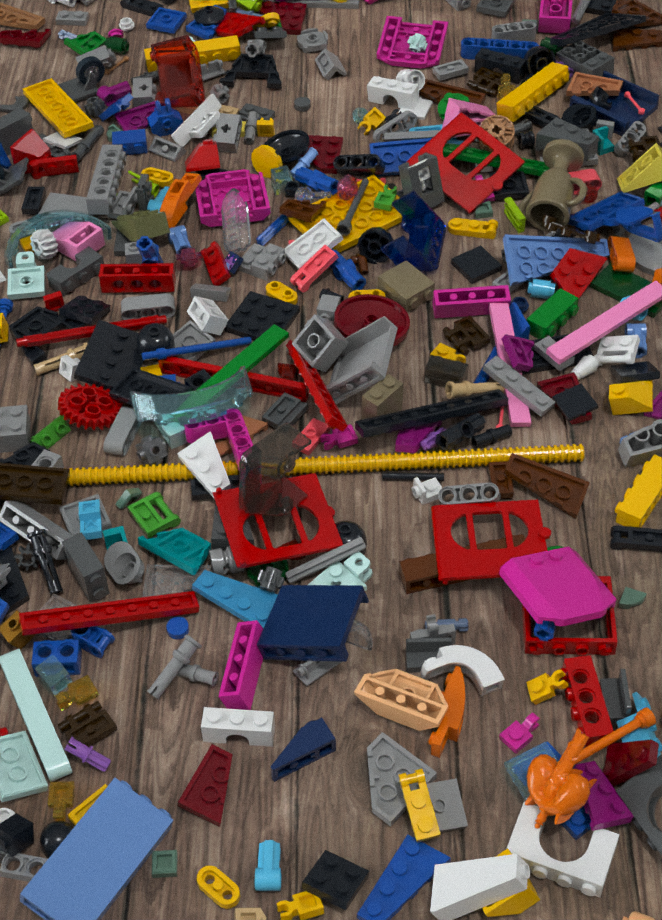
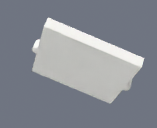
M420 97V101L414 110L401 108L400 111L402 113L404 111H411L417 116V119L425 120L433 101Z
M55 132L43 138V141L53 146L68 149L83 141V138L74 135L63 138L59 132Z

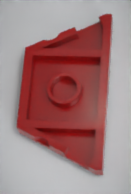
M227 12L215 32L220 37L237 35L239 38L245 33L252 31L253 25L257 23L263 25L266 21L264 17Z
M569 248L550 274V277L558 285V289L561 288L580 298L608 258Z

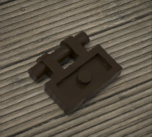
M482 67L473 75L474 81L469 80L467 82V86L472 87V90H479L487 96L492 95L496 97L498 94L497 90L501 91L509 84V77Z
M657 135L640 137L639 142H635L633 139L628 141V150L632 154L633 162L638 160L655 143L662 148Z
M470 315L455 321L453 329L449 327L443 329L445 338L452 342L454 348L463 355L469 353L468 346L476 350L490 344L491 338Z
M99 701L91 705L88 703L82 707L83 710L74 715L66 716L64 721L57 724L61 732L70 728V730L65 732L68 742L71 737H74V739L88 747L118 730L117 725L105 709L96 713L102 709ZM88 717L87 720H85V721H83L82 723L78 724L80 721H82V720H84L85 718Z

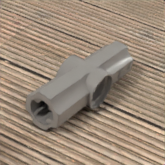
M263 38L248 40L245 53L249 57L264 55L267 42Z

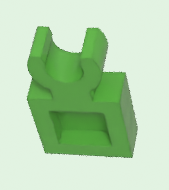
M386 184L384 192L379 191L374 201V208L391 211L396 201L397 186L389 190Z

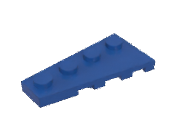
M407 834L358 911L357 919L391 920L409 899L412 900L418 894V891L434 878L435 865L450 863L451 857L423 842H416L414 837Z

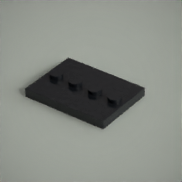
M98 320L74 373V379L91 385L95 384L97 387L103 386V389H110L111 391L133 367L141 369L144 360L137 351L138 333Z

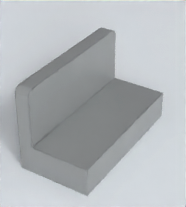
M324 48L316 57L315 62L325 79L329 80L336 71L344 76L347 75L339 58Z

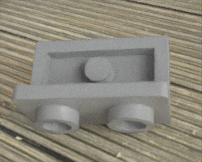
M134 186L131 192L119 191L114 199V207L111 208L109 215H107L108 218L117 219V216L130 215L134 212L138 204L136 193L138 186Z

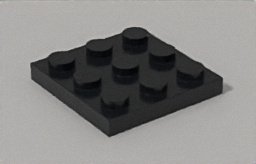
M250 291L227 322L225 332L243 338L250 337L251 340L255 341L274 324L287 331L299 314L300 306Z

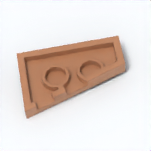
M575 72L566 91V96H590L597 86L601 87L609 96H619L623 81Z

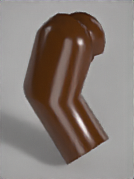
M356 254V256L352 255L350 257L354 264L359 266L361 275L369 273L365 256Z

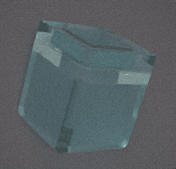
M287 165L271 169V184L276 195H279V186L292 181V174Z
M54 655L35 667L39 678L54 696L73 682L68 671Z

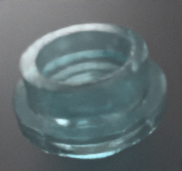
M356 108L352 113L354 121L360 124V122L364 121L363 118L368 111L365 108Z

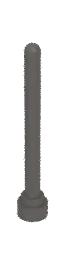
M367 178L362 180L345 219L341 220L337 225L336 230L342 236L350 234L352 218L369 183Z

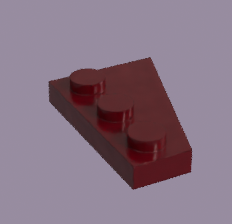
M31 29V31L22 33L21 30H3L0 32V43L3 45L12 44L19 47L31 46L32 48H40L51 35V29H45V32H37V29Z
M575 372L539 381L537 382V388L552 399V396L565 391L566 388L569 389L578 385L579 382ZM555 403L554 406L563 414V412L560 410V408H559V407L557 406V404ZM589 412L586 416H580L570 422L573 425L592 420V414Z
M651 739L610 744L607 747L606 761L603 768L604 775L614 787L657 764L659 744Z
M211 744L180 797L177 806L220 827L233 754Z

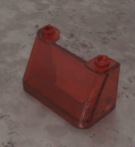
M184 35L151 44L150 58L157 64L160 91L157 92L155 100H159L161 106H165V98H169L171 108L199 107L205 100L199 52L190 37Z

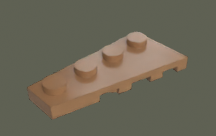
M0 3V25L38 30L46 23L45 17Z

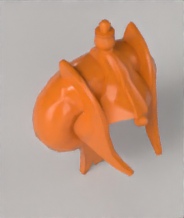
M578 728L572 740L568 742V746L558 762L549 755L540 754L531 761L528 767L526 777L530 796L525 801V805L537 804L540 807V813L537 815V820H535V828L537 829L540 828V825H544L543 823L546 822L548 816H555V825L567 821L577 810L585 805L590 796V789L597 781V779L588 781L587 778L580 775L583 773L582 770L572 769L577 762V757L589 739V736L581 734V730Z

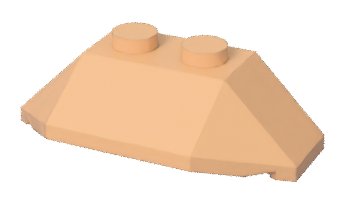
M398 669L364 674L354 691V695L377 715L418 731L439 727L449 708L438 684Z

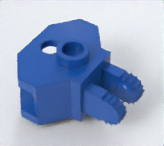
M165 98V106H161L159 100L155 101L154 112L147 118V122L151 132L161 137L173 134L183 123V119L178 110L171 108L169 98Z

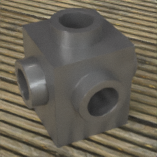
M149 435L142 438L141 443L135 445L137 455L143 464L157 465L164 461L163 457L168 455L166 452L167 445L160 437Z

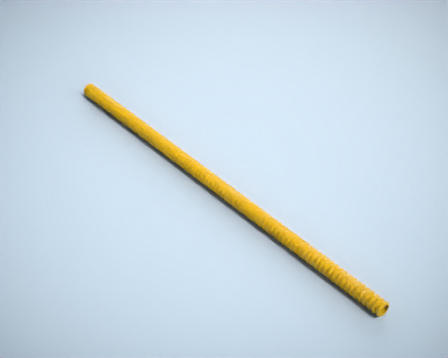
M560 444L559 447L557 445H553V447L541 445L540 448L538 446H534V448L522 446L521 448L515 447V449H512V447L499 449L497 447L496 450H493V448L489 450L477 448V451H474V449L470 451L458 449L456 452L455 450H451V452H448V450L436 452L434 450L432 453H429V451H426V453L420 451V453L416 452L413 454H404V452L397 454V452H394L393 455L391 453H388V455L384 453L378 455V453H375V455L369 454V456L365 454L353 456L350 454V457H346V455H343V457L331 455L330 458H327V456H324V458L312 456L309 459L308 457H305V459H302V457H299V459H295V457L289 459L288 457L286 460H283V458H280V460H276V458L270 460V458H267V461L261 459L259 462L262 477L264 475L270 477L273 474L274 476H277V474H280V476L284 474L290 476V474H293L295 476L296 473L300 475L306 473L307 475L319 472V474L331 472L334 474L336 471L338 473H341V471L353 473L354 471L360 472V470H363V472H366V470L370 472L376 470L378 472L379 469H382V471H385V469H389V471L395 469V471H398L399 468L401 470L405 468L417 470V468L424 469V467H427V469L439 467L441 469L443 466H446V468H449V466L461 468L462 465H465V467H468V465H471V467L475 465L481 467L482 464L487 466L489 462L509 461L512 453L544 464L545 461L547 463H551V461L563 463L564 461L570 462V460H573V462L577 460L583 462L584 446L582 444L578 446L576 444H572V446ZM222 461L227 476L240 474L236 461ZM165 463L163 466L162 464H158V466L155 464L143 466L141 464L139 467L133 465V467L121 465L120 468L114 466V468L102 466L100 469L98 467L94 469L92 467H88V469L82 467V469H79L78 467L75 470L69 468L68 484L70 486L74 484L77 486L83 484L85 486L87 483L89 485H93V483L105 485L106 482L108 484H112V482L124 484L126 481L127 483H131V481L134 483L146 481L148 483L150 480H153V482H156V480H159V482L166 480L168 482L169 479H172V481L176 479L188 481L189 478L192 480L196 477L181 463L177 465Z

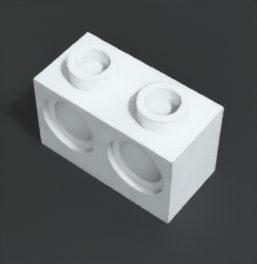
M194 296L187 310V313L202 332L221 335L229 320L213 300Z

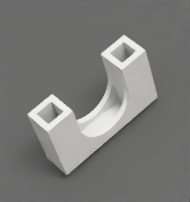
M524 802L507 846L511 853L518 854L529 865L530 873L537 878H547L557 882L562 887L575 888L587 896L601 897L620 834L605 829L595 830L589 847L582 857L570 862L558 861L548 856L540 845L539 839L544 825H540L538 829L535 828V820H537V815L540 813V807L525 805Z

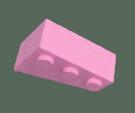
M449 98L442 128L461 112L479 126L487 117L495 114L487 106ZM460 134L454 137L466 136L471 134Z

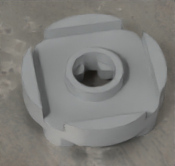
M317 28L305 29L301 31V35L297 36V44L299 48L303 49L304 53L323 51L324 48L327 49L328 34L325 31L323 33L319 32Z

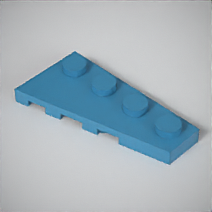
M204 570L192 584V590L244 622L258 620L263 629L278 594Z

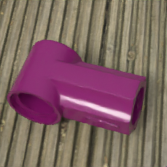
M124 81L111 87L101 86L97 91V96L104 101L106 106H110L129 92L132 94L129 83Z

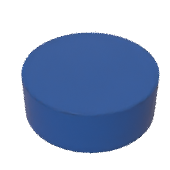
M174 617L167 622V633L171 638L182 639L189 633V625L185 618Z

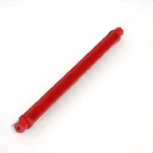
M154 315L110 323L128 330H137L151 323L165 324L167 323L166 315ZM96 325L23 336V338L16 339L17 347H31L91 337Z

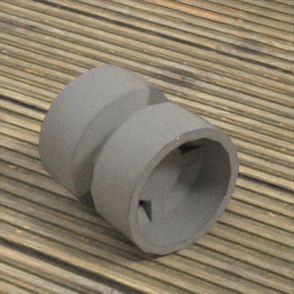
M227 546L226 550L221 548L209 550L213 573L225 576L228 571L232 574L244 571V568H237L230 546Z

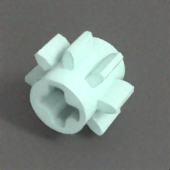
M419 33L410 36L407 41L410 46L409 49L415 53H420L422 50L425 51L428 45L425 40L426 37Z

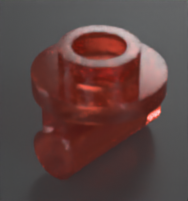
M586 185L587 193L583 201L591 203L596 200L598 191L593 185Z

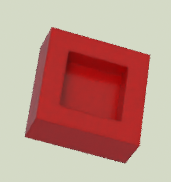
M61 291L42 296L45 309L57 312L64 305Z

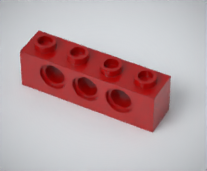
M174 263L101 264L99 271L102 293L175 292L176 276Z
M591 655L565 658L563 668L559 669L566 674V676L560 679L565 680L569 685L565 688V696L567 701H571V718L577 722L578 727H576V730L578 728L581 730V734L589 736L584 748L613 732Z

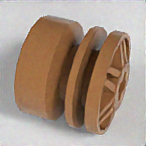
M492 115L481 122L480 127L513 151L515 129L511 120L502 115ZM479 140V149L493 152L491 148Z

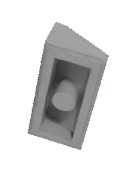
M155 136L148 151L174 162L186 153L182 146Z
M197 283L190 288L191 298L197 296L227 302L231 287Z

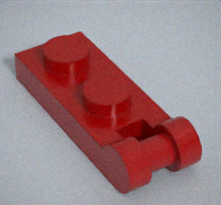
M76 155L35 159L29 162L33 179L79 172Z
M213 241L210 247L202 249L200 253L204 258L212 284L219 286L231 278L219 244Z

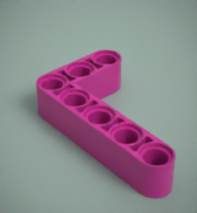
M234 408L190 417L184 421L185 437L188 443L192 444L210 431L214 440L227 437L244 485L249 486L262 483L261 465L240 410Z

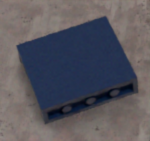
M603 71V77L623 81L619 96H609L607 100L608 103L612 102L610 111L590 103V96H582L580 98L574 95L570 98V106L575 104L594 106L596 108L597 121L600 119L615 122L613 133L623 136L635 121L643 122L658 109L660 95L607 71ZM626 91H629L636 103L645 109L643 115L638 114V109L629 98L624 96Z
M282 585L257 643L264 660L346 662L349 654L345 643L360 603L369 602L363 585Z

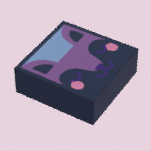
M232 251L228 253L225 262L228 271L235 274L244 259Z

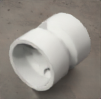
M403 69L396 76L397 81L417 84L419 90L425 84V76L420 70Z

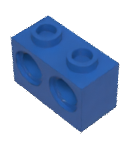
M79 639L34 642L32 667L35 677L80 675L82 650Z

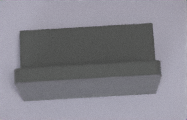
M451 638L406 639L407 673L420 672L423 663L427 659L437 657L439 648L452 645Z
M620 669L619 678L600 679L599 682L611 723H617L616 721L630 716L632 708L626 670Z

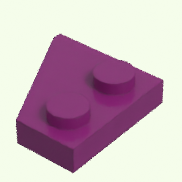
M505 334L501 340L512 367L528 372L533 367L532 358L534 352L531 351V348L534 346V341Z

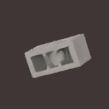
M152 77L133 78L132 96L134 97V107L157 100V86L153 84Z
M220 113V118L216 121L217 133L214 134L213 141H216L218 151L237 153L242 129L241 116Z

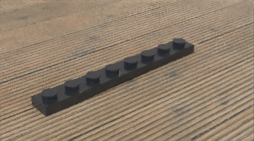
M496 389L355 421V429L363 438H371L374 435L409 429L418 425H427L436 421H445L449 418L462 417L470 413H480L492 408L497 409L508 405V397L501 390Z

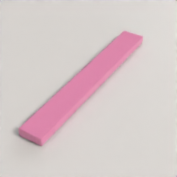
M655 280L548 347L546 354L560 365L661 301L662 285Z
M490 303L489 312L497 356L512 367L501 340L505 334L515 336L509 304ZM515 369L518 373L522 375L521 370ZM505 389L504 394L508 397L507 410L510 426L530 427L532 422L529 407Z

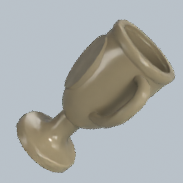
M565 139L553 140L547 143L543 150V160L550 169L540 176L533 191L518 206L522 213H524L526 208V214H523L526 220L540 230L551 232V230L546 229V226L543 225L542 219L544 214L557 217L556 223L566 226L569 223L573 206L580 204L586 197V184L582 179L573 178L568 173L580 169L584 162V152L578 144ZM574 184H577L580 187L579 195L573 199Z

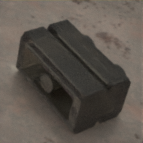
M431 355L425 368V383L446 387L448 381H453L454 383L467 381L469 364Z

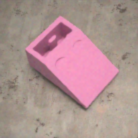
M90 221L66 222L53 232L58 244V251L76 261L75 255L88 246L98 251L105 245L102 228Z

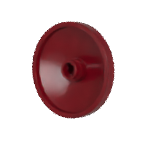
M362 294L349 297L338 305L334 316V326L346 338L385 316L398 328L393 344L395 346L406 338L409 331L410 318L406 310L394 300L379 295Z

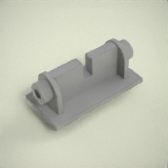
M216 59L208 62V68L206 64L195 66L196 82H204L205 80L225 74L226 72L221 67L223 66L222 60Z
M306 661L303 664H299V667L294 669L293 673L308 686L341 662Z

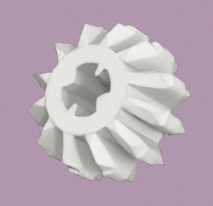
M40 229L32 233L30 245L35 252V256H38L40 260L56 256L58 244L53 232H50L49 229Z

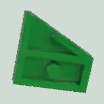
M93 31L88 34L77 35L76 39L70 40L65 38L64 44L82 55L105 45L106 38Z

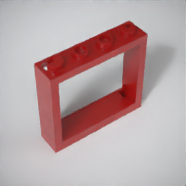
M598 576L613 594L611 576ZM522 604L525 654L615 655L618 641L614 607H610L605 614L607 638H553L548 641H542L538 637L531 636L530 614Z

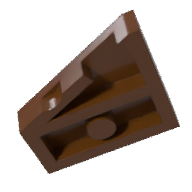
M288 199L280 206L279 213L311 223L326 208V201H321L320 204H310V200Z

